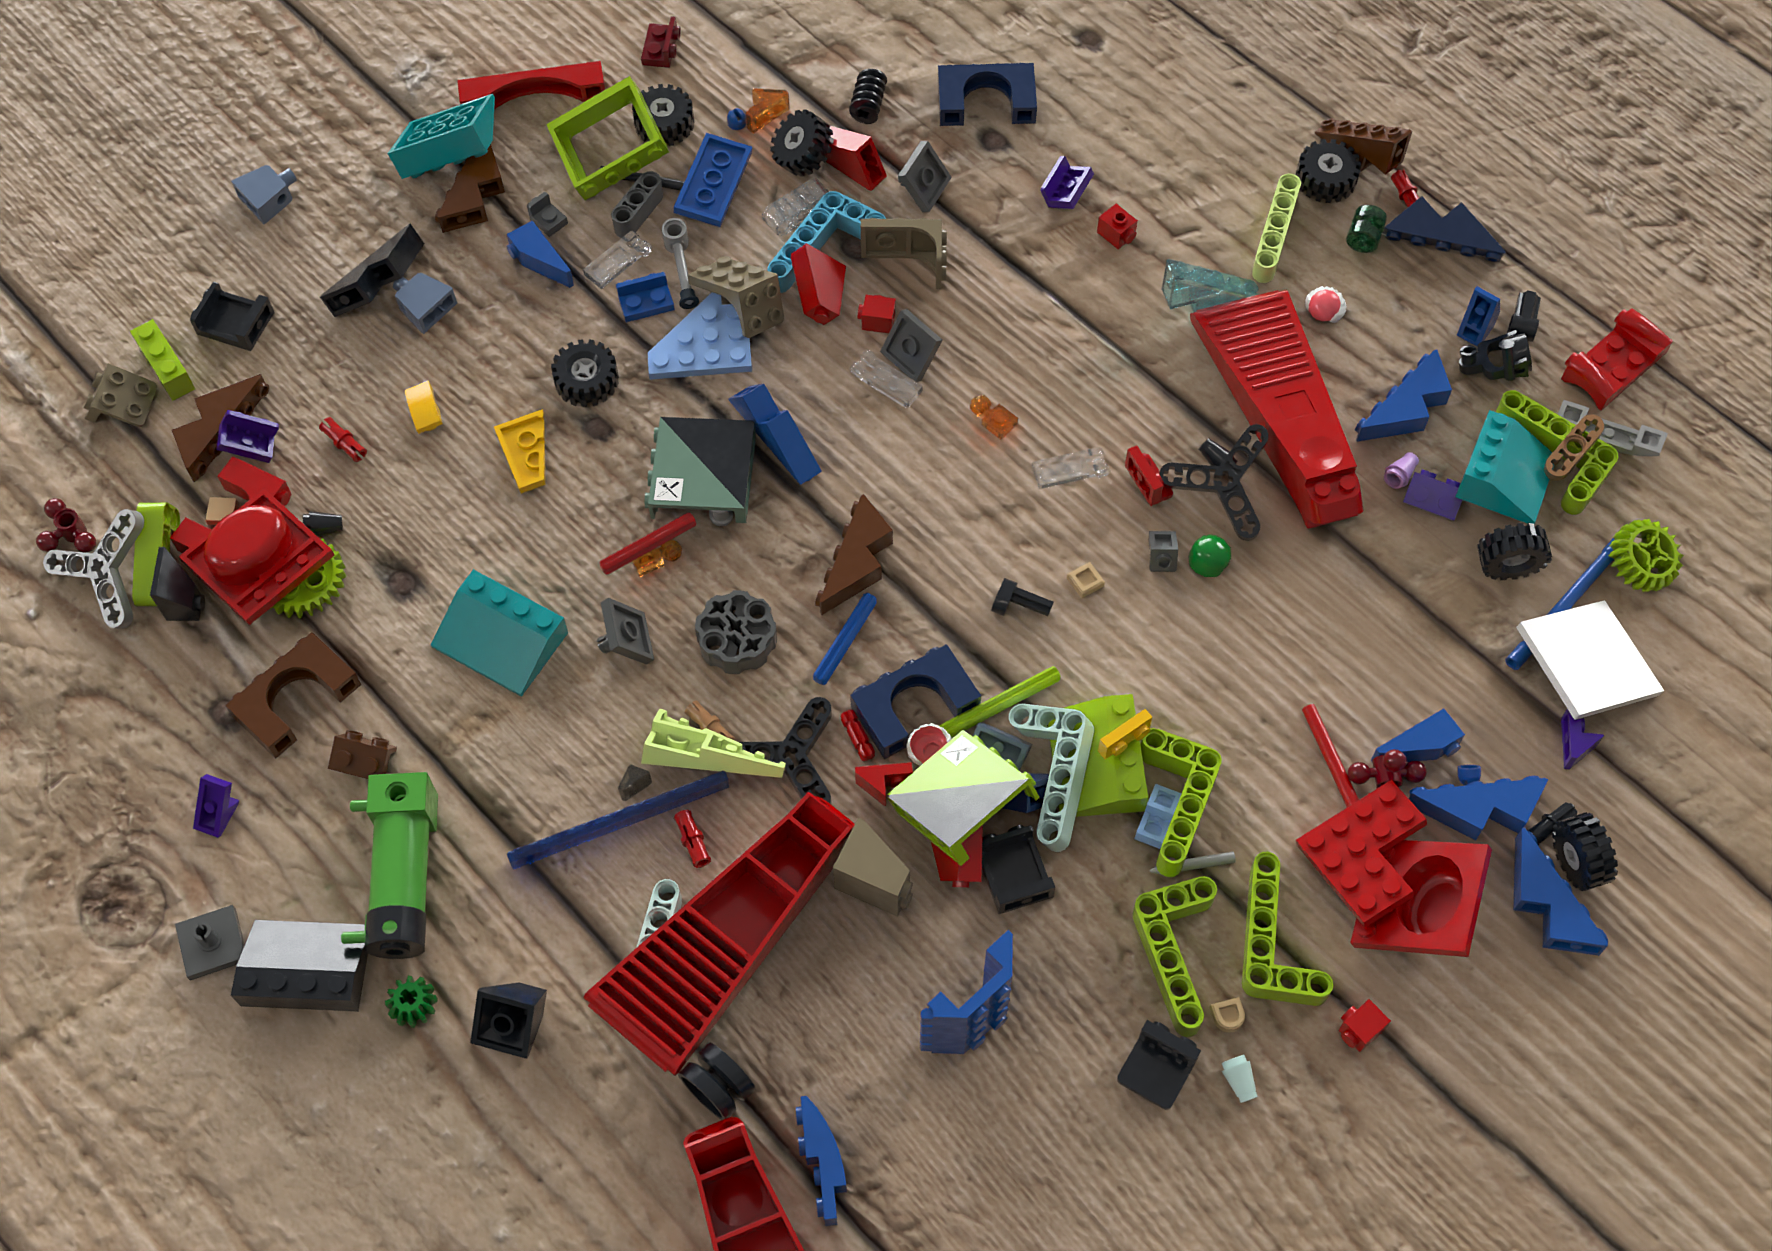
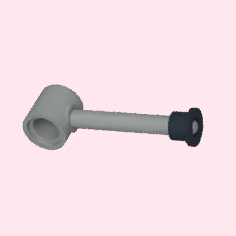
M671 218L662 225L664 246L667 251L674 253L682 290L680 292L681 299L679 305L683 309H692L698 306L699 298L695 295V291L691 288L688 280V269L684 251L689 245L687 227L683 220Z

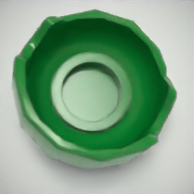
M1203 535L1194 542L1189 552V566L1195 573L1204 577H1217L1230 563L1231 547L1224 539L1216 535Z

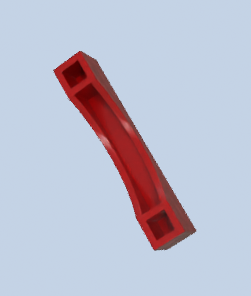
M601 61L457 80L460 105L493 94L495 97L494 110L510 100L531 94H561L585 102L605 90Z

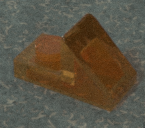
M752 89L754 106L745 112L747 129L754 134L790 109L789 93L786 90Z

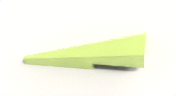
M663 709L658 710L652 722L651 732L644 743L641 764L779 778L783 777L786 766L784 762L778 764L765 760V754L759 751L755 755L742 749L741 743L707 728L703 730L689 726V720L681 718L679 721L667 716V711Z

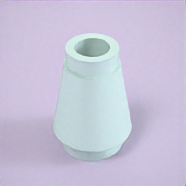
M1245 1055L1222 1063L1224 1068L1222 1073L1239 1098L1240 1103L1258 1097L1251 1063L1246 1060Z

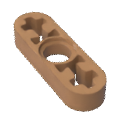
M1593 414L1584 416L1550 455L1544 466V472L1549 479L1560 481L1566 478L1600 438L1604 430V422L1599 416ZM1594 424L1596 426L1595 431H1590L1585 439L1582 435L1586 427ZM1569 442H1577L1581 445L1582 451L1577 454L1570 453L1566 445ZM1562 457L1567 459L1562 466V470L1559 469L1556 472L1552 470L1553 466L1557 465Z

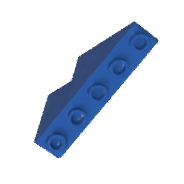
M1434 350L1430 355L1424 354L1417 364L1418 367L1414 371L1410 369L1405 374L1402 384L1399 387L1393 386L1386 396L1387 399L1383 403L1379 401L1373 407L1370 417L1368 419L1362 418L1355 427V431L1358 433L1357 442L1424 431L1430 417L1427 408L1446 405L1452 392L1438 350Z
M765 384L748 386L728 399L745 420L755 421L756 434L799 485L810 481L814 476L822 472L789 411H779Z
M1528 776L1517 781L1504 778L1494 783L1483 784L1481 781L1468 783L1466 786L1457 787L1453 784H1445L1437 789L1416 787L1409 791V800L1421 813L1476 841L1488 818L1519 833L1527 824L1548 779L1539 778V776Z
M1522 828L1515 837L1513 910L1543 914L1542 948L1599 956L1608 946L1606 934L1603 930L1596 927L1590 918L1588 909L1578 902L1573 895L1570 884L1557 873L1552 859L1548 855H1544L1533 833L1527 831L1526 828Z

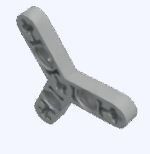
M129 509L121 510L116 515L94 553L50 550L43 560L44 568L48 573L90 578L104 621L111 628H127L133 620V612L118 568L143 529L144 518L142 514ZM117 537L120 545L118 550L114 552L112 542ZM79 558H82L84 565L82 570L78 572L76 562ZM65 560V566L56 565V561ZM111 584L114 587V594L109 599L106 590Z

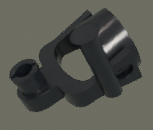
M1516 330L1490 340L1482 341L1478 344L1477 349L1473 345H1466L1460 349L1459 368L1460 372L1465 375L1483 372L1484 376L1490 380L1505 378L1507 381H1513L1517 377H1529L1528 372L1532 371L1531 354L1525 333L1517 334ZM1502 350V367H1496L1490 362L1488 358L1489 352Z

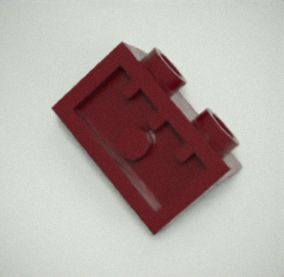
M671 16L669 25L649 23L641 56L642 65L670 68L672 58H676V40L679 41L681 36V27L677 26L676 17Z

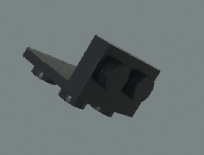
M1147 1020L1141 1029L1136 1044L1117 1076V1081L1122 1086L1162 1109L1169 1110L1197 1062L1201 1050L1196 1048L1197 1045L1192 1040L1186 1037L1179 1038L1170 1033L1169 1028L1157 1021L1152 1023Z

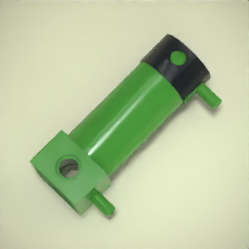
M427 772L369 775L367 800H352L350 802V810L352 812L366 811L374 825L369 911L365 915V931L343 932L341 934V942L343 944L365 943V951L375 957L407 959L419 956L425 952L429 832H436L438 808V793Z

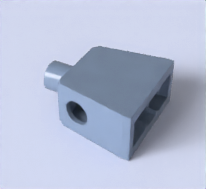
M265 165L231 182L238 198L263 224H266L291 203L292 196L288 186L296 182L297 178L289 168L277 175L270 166Z
M417 273L410 281L402 277L393 283V288L397 291L395 298L399 309L423 334L457 304L452 287L423 273Z

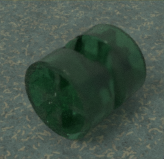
M1374 205L1359 206L1355 211L1346 237L1348 246L1361 253L1375 251L1378 248L1387 221L1386 213Z

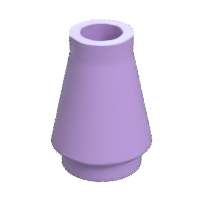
M1408 452L1402 458L1389 465L1385 469V482L1394 489L1405 487L1419 463L1418 457Z

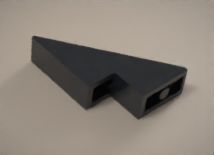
M411 223L408 224L320 296L321 300L334 317L371 303L382 286L403 277L425 243Z

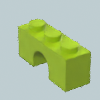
M153 319L130 330L140 351L153 368L172 401L195 390L187 371Z

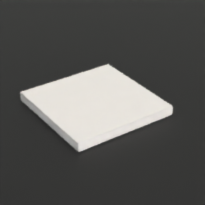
M1605 600L1523 621L1516 627L1574 720L1657 697L1664 691Z

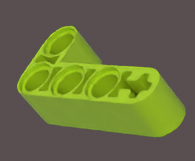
M168 502L139 503L136 511L140 512L144 518V526L135 540L132 598L135 606H157L151 598L150 592L159 547H165L170 553L171 532H174L180 525L179 510Z

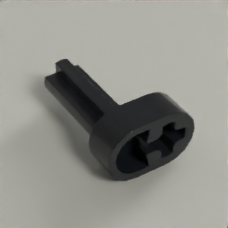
M1004 578L994 600L992 612L1005 616L1010 602L1049 616L1054 604L1053 601L1018 588L1017 582Z

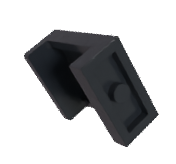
M213 282L209 289L204 292L203 299L198 307L192 311L190 322L197 335L252 351L273 316L274 310L269 298L266 296L258 295L256 300L253 301L224 292L219 283Z
M1017 825L1010 828L1006 833L1000 835L992 833L982 837V870L998 914L1054 898L1056 887L1052 877L1048 878L1033 838L1032 825L1026 827Z

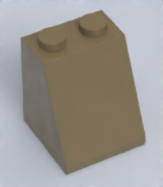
M858 818L833 866L834 888L898 916L902 908L907 909L913 893L910 892L913 883L910 882V870L863 819Z

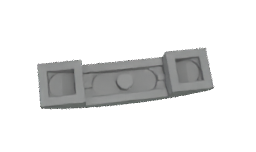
M1563 400L1558 415L1577 425L1584 416L1589 415V408ZM1602 419L1604 430L1599 439L1614 447L1617 452L1650 457L1660 455L1668 433L1645 425H1641L1640 430H1636ZM1591 424L1586 427L1585 431L1588 433L1592 430L1595 431L1596 426Z

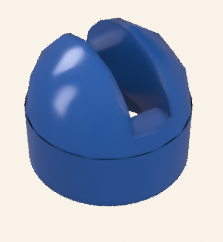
M734 108V110L728 112L727 124L731 129L740 130L746 126V115L743 110Z
M1458 766L1457 774L1459 781L1463 785L1480 781L1481 766Z

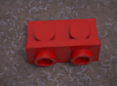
M1137 445L1127 450L1125 467L1149 505L1153 506L1173 497L1172 489L1164 487V482L1159 475L1160 471L1150 455L1142 453Z

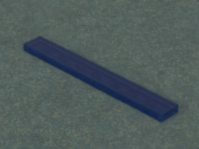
M720 771L509 851L507 857L513 870L727 789L729 788V779L725 771Z

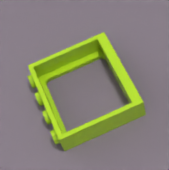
M631 76L546 124L574 188L584 200L597 195L599 192L669 153L643 95ZM628 104H633L650 141L587 176L572 144V137Z

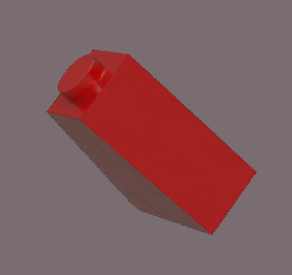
M830 126V129L833 131V135L830 137L834 141L833 144H829L832 150L831 153H826L825 157L828 158L826 162L867 190L872 191L887 177L872 137Z
M806 243L791 254V262L804 315L817 323L826 325L840 315L846 265Z
M983 825L961 843L969 856V859L961 866L931 842L940 881H952V887L969 888L970 882H981Z

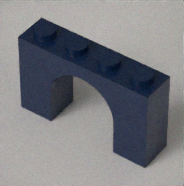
M1034 63L938 65L940 126H964V99L970 92L980 88H993L1001 91L1008 97L1011 105L1012 124H1036L1037 98Z
M947 644L940 648L934 647L926 652L925 656L917 660L912 659L905 662L900 669L892 673L886 672L877 681L868 686H859L850 694L852 710L855 711L859 721L884 759L907 748L909 735L891 707L896 696L905 689L926 687L935 691L941 696L954 717L981 704V694Z

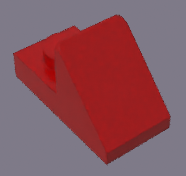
M912 762L855 767L856 784L883 806H886L885 786L895 788L912 774Z

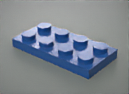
M706 133L676 200L674 213L721 227L751 157L752 146Z

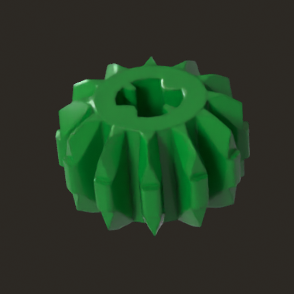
M409 975L404 984L400 980H396L395 983L398 988L396 990L388 989L387 993L391 998L385 1001V1006L390 1009L388 1012L391 1019L397 1018L396 1022L399 1026H404L408 1022L411 1028H415L418 1019L422 1023H427L425 1014H435V1009L431 1005L438 1001L437 996L432 994L435 990L432 984H426L423 977H419L414 981L413 977ZM411 998L415 1000L412 1005L407 1002Z

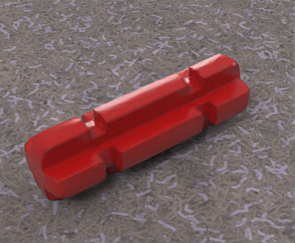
M850 709L843 712L840 716L844 727L847 728L846 731L855 749H858L861 760L865 762L874 758L875 750L872 744L869 743V738L861 723L857 720L858 717L855 711Z

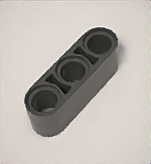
M653 171L643 173L611 213L614 232L618 237H632L661 202L663 189L661 177L658 173Z

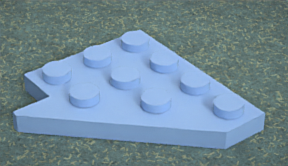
M711 292L648 352L649 379L752 372L750 338L742 335L740 320L733 305H722L721 295Z

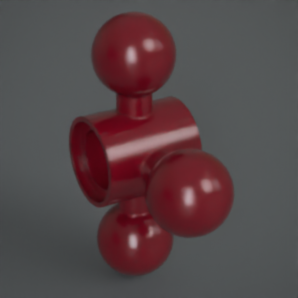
M49 499L44 505V512L49 518L53 519L57 529L53 532H41L36 538L37 547L43 552L55 550L58 547L59 539L63 537L66 541L74 543L75 548L79 552L89 553L93 551L97 543L96 538L93 534L87 532L85 524L76 511L67 508L61 499Z
M1397 749L1389 750L1384 755L1375 757L1372 760L1373 768H1369L1363 762H1355L1348 768V777L1351 782L1360 785L1366 783L1370 778H1375L1376 788L1390 780L1398 787H1401V777H1405L1411 783H1419L1427 775V769L1422 762L1414 760L1406 764V756Z

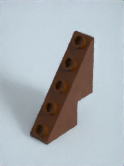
M1330 118L1321 122V128L1316 130L1315 134L1321 139H1326V143H1330L1331 139H1335L1336 144L1340 145L1341 141L1346 143L1345 148L1347 149L1351 146L1354 149L1353 155L1358 153L1360 157L1361 171L1373 164L1386 175L1403 163L1413 131L1402 129L1401 127H1386L1384 125H1371L1366 122L1355 123L1350 120L1339 121Z
M491 144L486 154L477 158L474 155L467 157L462 170L457 172L455 183L447 191L442 207L435 214V222L440 223L442 233L488 221L482 198L505 193Z
M261 374L194 398L202 419L172 429L185 468L193 482H196L206 473L208 466L222 452L217 450L219 425L227 410L251 416L256 405L262 398L267 396L269 385L265 383Z
M864 494L861 495L859 502L854 501L851 509L852 520L850 523L845 524L842 532L844 540L841 546H836L833 555L835 563L833 568L829 567L826 571L824 590H819L815 606L820 607L821 615L882 579V566L873 555L893 544V530Z

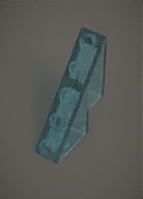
M1168 259L1166 260L1161 290L1170 309L1191 305L1193 312H1196L1199 309L1255 296L1259 288L1251 279Z

